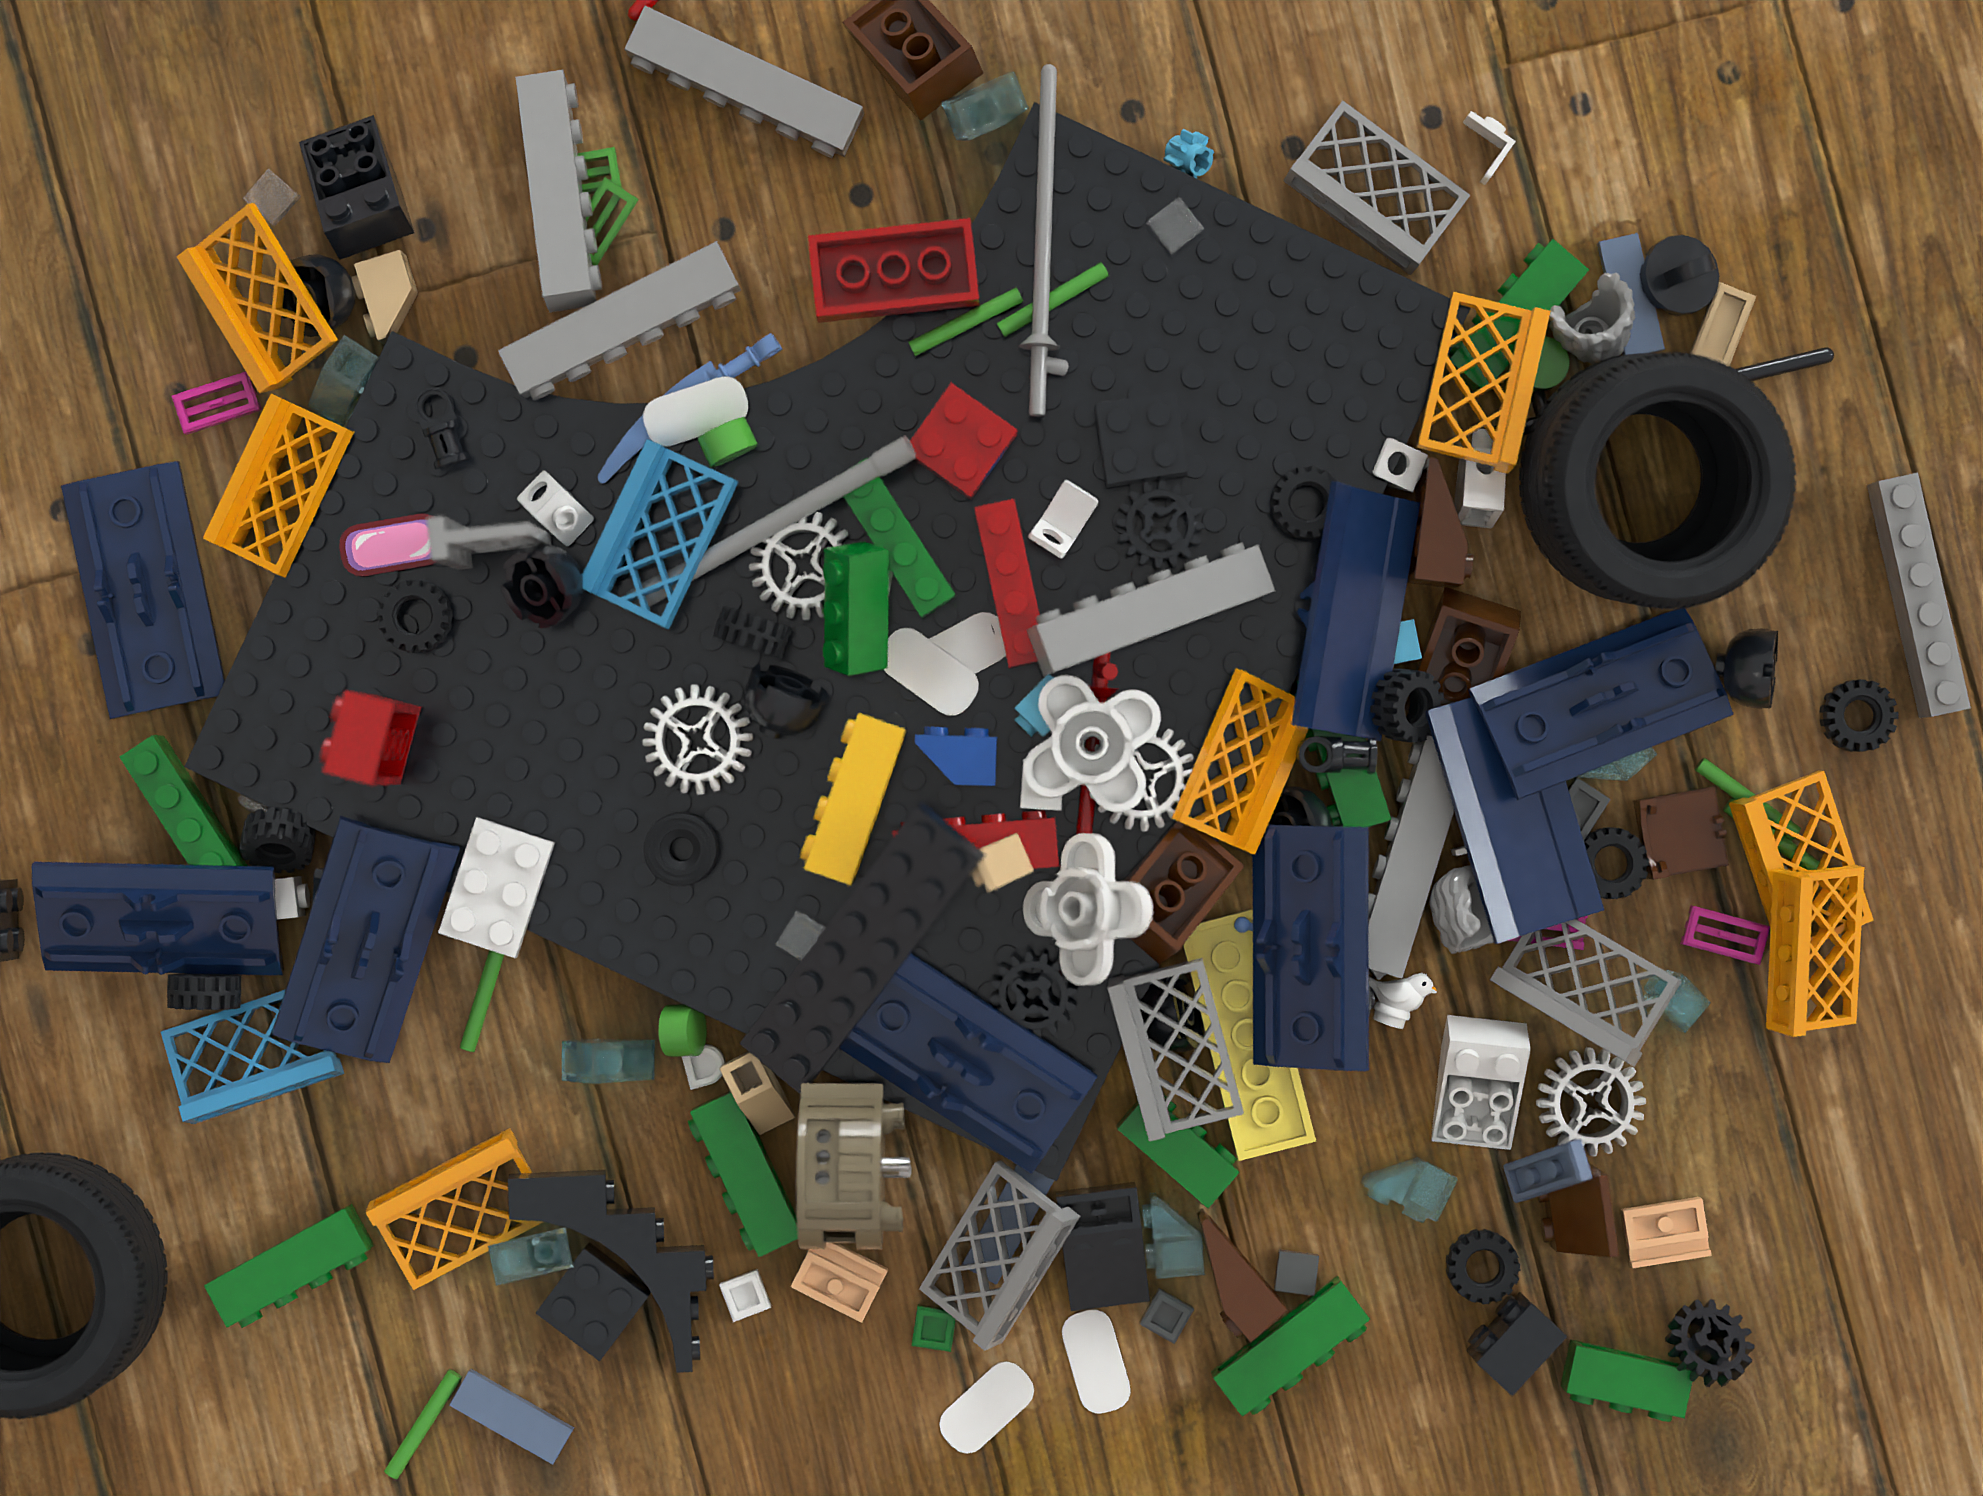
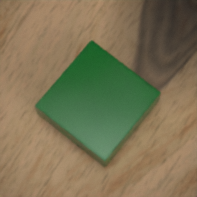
M918 1304L911 1346L951 1352L956 1319L943 1308Z

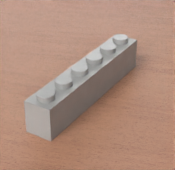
M644 6L625 47L628 57L632 58L630 64L648 74H652L654 69L668 75L667 81L670 84L685 91H688L690 86L705 92L703 95L705 100L724 108L726 103L740 108L739 115L756 124H761L762 120L768 121L777 126L775 131L778 134L793 141H797L799 136L813 142L811 146L813 150L830 158H833L835 153L845 157L864 116L863 106L647 6Z
M563 70L516 77L542 296L549 313L586 307L597 301L595 290L602 289V281L598 265L592 266L591 253H597V243L594 229H587L586 217L593 216L589 192H583L581 180L588 179L585 157L584 155L578 156L577 144L583 143V134L580 120H573L572 108L579 107L576 86L574 83L568 84Z
M716 241L498 350L519 394L524 398L531 396L533 400H537L552 393L555 390L553 384L565 378H568L569 382H573L588 375L591 372L589 366L603 359L606 364L619 360L628 354L625 348L639 341L642 346L655 342L664 336L663 329L675 323L678 328L691 324L700 318L699 311L713 305L715 310L729 305L736 300L734 294L741 291V288Z
M1913 473L1869 484L1867 489L1919 718L1934 717L1970 709L1971 706L1918 473Z
M1239 543L1221 550V559L1209 563L1207 556H1203L1185 563V572L1172 576L1170 569L1147 577L1149 585L1135 589L1133 582L1110 590L1112 598L1102 602H1098L1097 597L1092 596L1074 603V612L1061 616L1059 609L1036 617L1038 625L1028 629L1027 633L1043 676L1274 592L1275 588L1259 545L1245 550L1243 543Z
M1427 736L1426 741L1412 744L1407 762L1413 764L1409 780L1402 778L1399 785L1396 801L1401 802L1397 818L1391 816L1392 820L1388 821L1384 839L1389 840V845L1385 856L1378 855L1372 877L1378 880L1374 893H1369V969L1401 979L1405 972L1454 813L1453 804L1432 736Z

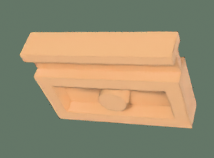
M1701 1197L1621 1209L1631 1268L1712 1256L1709 1249V1236L1703 1199Z
M826 1243L825 1249L808 1250L791 1284V1288L862 1323L888 1272V1268L838 1243Z

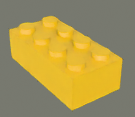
M858 713L856 721L848 719L841 738V742L847 744L843 759L834 758L827 781L834 783L830 796H821L814 815V819L820 821L816 836L812 834L807 836L800 858L807 860L804 867L805 870L848 885L854 883L907 730Z

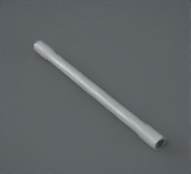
M905 436L876 451L865 461L711 546L703 555L692 580L876 477L886 475L915 459L916 453L911 443ZM686 562L667 571L669 578L682 574ZM656 575L643 582V589L661 582V576ZM677 584L672 585L673 591ZM635 587L627 591L626 595L636 592ZM665 588L646 596L649 607L667 597ZM639 599L631 601V603L641 607Z

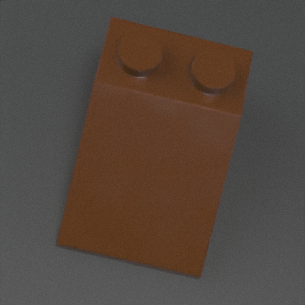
M871 0L842 22L897 96L920 121L984 74L971 44L929 0Z
M1428 458L1424 463L1417 485L1416 502H1420L1407 583L1453 589L1463 585L1465 578L1471 577L1473 554H1467L1468 542L1438 458Z
M1444 587L1421 653L1422 659H1419L1416 669L1417 671L1433 675V680L1438 681L1441 685L1438 692H1443L1444 700L1440 701V706L1471 698L1468 692L1470 688L1503 675L1520 631V610ZM1408 695V697H1407V699H1406V703H1405V709H1406V710H1409V709H1410V696H1409V695Z
M1176 820L1122 881L1134 882L1143 886L1150 895L1153 907L1152 918L1148 928L1141 935L1130 939L1160 965L1180 950L1240 873L1244 865L1210 835Z
M1588 1162L1593 1179L1537 1197L1539 1203L1545 1202L1547 1218H1541L1544 1242H1550V1246L1556 1252L1601 1257L1619 1256L1608 1175Z
M1202 1208L1197 1213L1218 1298L1223 1308V1311L1220 1313L1223 1318L1222 1321L1237 1338L1244 1334L1252 1342L1287 1311V1308L1280 1296Z

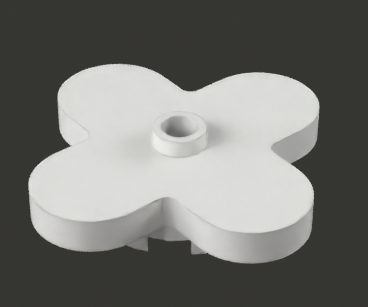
M1064 675L1050 680L1040 693L1039 710L1050 728L1052 736L1036 746L1028 754L1024 763L1026 782L1039 795L1052 798L1062 796L1077 786L1084 784L1096 802L1106 810L1124 812L1134 808L1143 798L1146 780L1142 769L1132 753L1156 734L1161 719L1157 703L1151 696L1138 690L1124 691L1105 703H1099L1088 685L1077 677ZM1090 736L1097 737L1100 741V748L1095 752H1089L1084 747L1085 740Z
M1080 833L1069 839L1063 849L1061 871L1056 874L1059 877L1054 881L1038 882L1029 889L1023 903V915L1027 926L1033 933L1039 936H1053L1058 941L1055 944L1060 947V966L1063 974L1070 982L1076 985H1097L1104 981L1111 971L1114 939L1134 938L1141 935L1151 922L1153 907L1150 895L1143 886L1134 882H1117L1115 880V857L1112 846L1107 839L1098 834Z

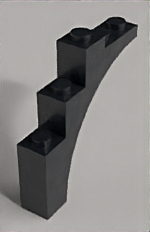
M606 1170L509 1174V1219L542 1221L573 1229L602 1243L626 1261L647 1285L663 1312L673 1342L676 1372H693L692 1360H700L699 1336H692L691 1321L699 1320L698 1296H690V1292L706 1291V1280H714L713 1255L705 1256L704 1245L656 1247V1242H664V1219L655 1218V1207L607 1209V1204H615L614 1180H606Z

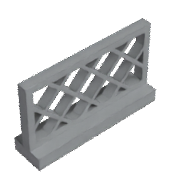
M1343 100L1290 168L1283 180L1409 275L1415 271L1470 197V194ZM1342 115L1356 125L1358 138L1337 139L1335 124ZM1364 131L1370 136L1365 137ZM1329 133L1330 141L1322 142ZM1381 143L1388 149L1390 161L1370 164L1366 144ZM1359 145L1362 165L1342 167L1339 147ZM1332 148L1335 168L1320 169L1309 161V158L1315 150ZM1412 166L1420 173L1422 185L1402 187L1398 168ZM1391 169L1394 189L1374 191L1371 171ZM1364 172L1367 192L1353 193L1346 188L1344 174ZM1335 175H1336V176H1337V181H1336L1334 178H1332L1331 176H1335ZM1428 179L1431 180V181H1432L1433 183H1435V184H1429ZM1444 190L1454 197L1456 202L1451 209L1434 211L1430 192ZM1423 192L1426 212L1406 215L1403 195ZM1396 196L1399 216L1385 217L1378 212L1376 198ZM1364 199H1368V200H1369V204H1367V203H1366L1365 201H1363V200H1364ZM1435 218H1443L1436 227ZM1428 219L1430 237L1424 245L1410 235L1408 222ZM1394 223H1401V228Z
M444 516L427 518L431 560L456 570L473 568L472 554L525 549L539 544L552 546L551 534L531 523L468 528Z
M1577 919L1561 923L1564 936L1543 941L1541 930L1521 936L1503 968L1498 966L1490 980L1635 1067L1643 1054L1640 1052L1642 1046L1682 981ZM1568 925L1572 926L1573 928L1579 931L1570 934ZM1587 936L1594 939L1597 956L1577 961L1572 940ZM1534 937H1536L1537 943L1531 944ZM1566 942L1570 963L1549 968L1545 948ZM1602 945L1613 951L1604 953ZM1539 950L1543 970L1526 974L1516 968L1524 953ZM1620 956L1628 959L1631 976L1610 981L1606 960ZM1599 962L1604 983L1583 988L1578 968ZM1636 964L1647 971L1638 973ZM1572 969L1577 990L1559 994L1554 990L1551 975ZM1657 976L1667 982L1660 997L1644 1001L1640 980ZM1545 977L1546 985L1536 979ZM1633 982L1638 1003L1617 1008L1612 987ZM1606 989L1610 1010L1597 1014L1589 1012L1585 995ZM1578 997L1580 1006L1569 999ZM1653 1006L1652 1010L1648 1015L1646 1008ZM1640 1010L1643 1025L1635 1038L1622 1031L1619 1015ZM1612 1017L1614 1026L1603 1019Z
M1203 958L1128 977L1120 975L1108 978V992L1149 1141L1165 1138L1166 1133L1243 1115L1244 1110ZM1197 970L1201 985L1193 998L1173 987L1180 974ZM1171 977L1168 984L1160 980L1163 978ZM1151 982L1164 989V991L1152 1008L1138 1000L1135 990L1136 985ZM1168 993L1189 1004L1178 1022L1158 1011ZM1202 993L1204 995L1206 1006L1198 1002V999L1200 998ZM1194 1007L1209 1015L1211 1021L1203 1037L1183 1026ZM1141 1009L1149 1013V1016L1146 1019L1145 1023ZM1154 1017L1174 1028L1164 1046L1148 1038L1147 1028ZM1179 1031L1199 1042L1189 1060L1169 1050ZM1212 1032L1214 1033L1216 1044L1208 1040ZM1204 1046L1220 1055L1221 1063L1213 1075L1193 1064ZM1151 1048L1160 1052L1156 1060H1154ZM1164 1056L1184 1066L1174 1085L1158 1075L1157 1068ZM1189 1070L1209 1080L1199 1099L1179 1088ZM1223 1070L1227 1083L1218 1078ZM1214 1084L1230 1092L1233 1106L1217 1110L1204 1101ZM1162 1086L1170 1090L1166 1099L1164 1097ZM1175 1094L1195 1105L1188 1117L1171 1121L1167 1106ZM1200 1108L1206 1111V1113L1197 1114Z
M1001 1160L994 1163L919 1290L976 1335L973 1342L984 1351L1003 1343L1080 1218V1215L1070 1207L1060 1208ZM1000 1176L1011 1184L1013 1200L998 1202L995 1184ZM1034 1202L1046 1211L1039 1225L1028 1226L1024 1203ZM1015 1205L1019 1228L1003 1230L999 1207ZM990 1209L994 1231L979 1234L976 1215L979 1210ZM1031 1231H1035L1034 1234H1033L1032 1237H1031V1236H1030V1232H1031ZM1020 1233L1023 1252L1019 1257L1009 1258L1005 1235ZM995 1237L1000 1259L984 1262L980 1239ZM971 1241L975 1263L959 1265L956 1248L960 1242ZM949 1261L950 1267H945ZM1011 1263H1015V1265L1013 1266V1268H1012V1270H1011V1265H1010V1264H1011ZM1001 1265L1004 1283L1001 1288L990 1290L985 1267ZM976 1269L980 1291L965 1293L961 1271ZM951 1272L955 1295L946 1296L934 1285L942 1273ZM991 1295H996L992 1301ZM982 1297L985 1314L980 1322L969 1314L966 1299Z

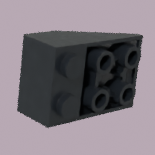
M374 115L299 142L324 234L339 260L414 233L405 199Z
M1135 1182L1057 1191V1205L1062 1209L1070 1207L1080 1215V1218L1062 1245L1070 1310L1077 1311L1149 1302L1142 1226Z

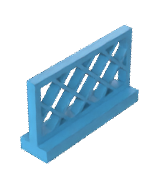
M647 439L583 572V589L669 629L735 491L738 481ZM672 461L684 466L688 481L669 489L665 476ZM693 470L703 475L695 478ZM713 479L724 484L717 500L707 504L703 503L698 485ZM691 489L697 508L678 515L672 496ZM665 499L671 518L652 525L648 512L653 503ZM710 510H712L711 513H710V515H709V517H708V516H707V512L710 511ZM700 515L704 527L700 536L686 541L680 522ZM674 525L680 544L660 552L655 532ZM648 536L654 555L634 562L631 548L635 540ZM694 547L692 553L690 554L689 549ZM682 552L686 566L682 574L669 578L663 559ZM656 562L662 581L643 589L637 569ZM630 572L636 592L621 598L610 593L617 577ZM677 584L673 591L672 585ZM665 588L669 602L662 616H658L650 611L646 596ZM639 599L641 607L631 603V601Z
M285 990L241 1004L238 1009L223 1010L161 1031L181 1106H178L183 1122L196 1124L345 1074L341 1060L336 1057L335 1052L327 1050L307 1056L297 1051L298 1043L292 1042L289 1047L272 1038V1031L279 1009L271 1005L283 1000ZM263 1007L276 1013L266 1034L248 1026L255 1010ZM245 1014L241 1022L234 1019V1017ZM225 1020L238 1025L228 1047L210 1038L217 1023ZM207 1027L204 1034L195 1031ZM245 1030L263 1038L252 1059L234 1051ZM190 1033L200 1038L190 1060L178 1054L174 1037ZM207 1042L225 1051L214 1072L197 1064ZM269 1042L287 1051L280 1066L269 1069L259 1063ZM231 1055L249 1063L242 1079L234 1082L221 1076ZM293 1055L302 1058L290 1063ZM180 1061L187 1064L184 1071L182 1069ZM256 1067L264 1071L252 1075ZM196 1068L210 1075L211 1079L204 1092L190 1096L186 1082L192 1070ZM218 1080L225 1083V1085L214 1088Z

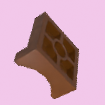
M1715 787L1633 800L1640 843L1645 846L1647 850L1646 858L1649 859V866L1646 869V872H1648L1647 879L1667 878L1672 875L1729 865L1724 840L1727 831L1723 830L1722 823L1725 820L1719 813Z

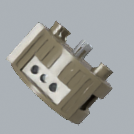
M801 1083L797 1144V1230L800 1249H825L826 1243H856L857 1249L882 1250L884 1231L903 1232L902 1207H891L885 1201V1178H910L912 1167L909 1163L911 1161L909 1157H885V1135L891 1133L894 1129L904 1130L905 1111L903 1103L885 1104L883 1084Z

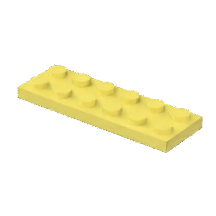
M1253 909L1203 921L1183 944L1187 962L1203 958L1244 1110L1243 1115L1227 1118L1238 1161L1316 1142L1298 1068L1253 1064V931L1248 930L1247 932L1240 933L1234 927L1235 920L1239 917H1246L1253 923ZM1197 970L1190 972L1195 993L1201 985ZM1202 993L1200 998L1198 999V1002L1206 1006L1204 995ZM1200 1011L1206 1032L1211 1021L1209 1015ZM1212 1032L1208 1040L1216 1044L1215 1036ZM1210 1049L1216 1071L1221 1063L1220 1055ZM1223 1070L1218 1078L1227 1083ZM1219 1087L1224 1108L1233 1106L1230 1092Z

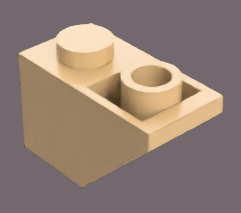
M401 250L354 264L357 275L352 276L355 292L359 300L365 298L369 313L363 315L367 331L371 338L376 336L377 340L383 345L386 344L391 331L398 333L418 295L407 255Z
M1018 833L980 848L986 856L974 870L972 876L977 887L985 884L989 892L1033 872Z
M749 1051L724 1063L719 1068L737 1105L759 1135L796 1117L774 1072Z

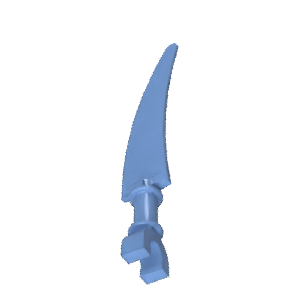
M770 333L751 348L747 346L746 352L727 364L723 365L720 363L717 370L713 363L709 361L682 379L664 395L718 377L727 376L735 378L754 365L759 367L761 365L760 362L779 353L783 348L776 337ZM643 415L629 429L609 456L598 475L599 482L606 483L629 459L643 448L647 439L651 440L644 424Z

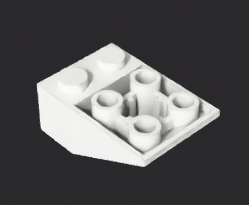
M1447 1015L1440 1053L1432 1141L1511 1150L1530 1054L1527 1023Z

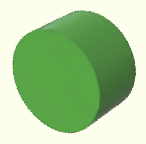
M1544 338L1533 391L1552 389L1568 373V353L1562 348L1561 343L1553 338Z
M745 417L726 422L697 439L711 468L734 460L758 446Z
M684 1004L666 1005L659 1019V1041L663 1053L668 1057L699 1056L703 1052L706 1042L707 1027L705 1015Z

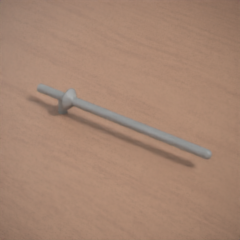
M1046 64L1041 69L1032 335L1019 346L1022 349L1031 350L1029 415L1035 417L1045 416L1047 373L1064 376L1068 371V362L1066 360L1047 356V351L1060 348L1048 336L1057 69L1052 64Z

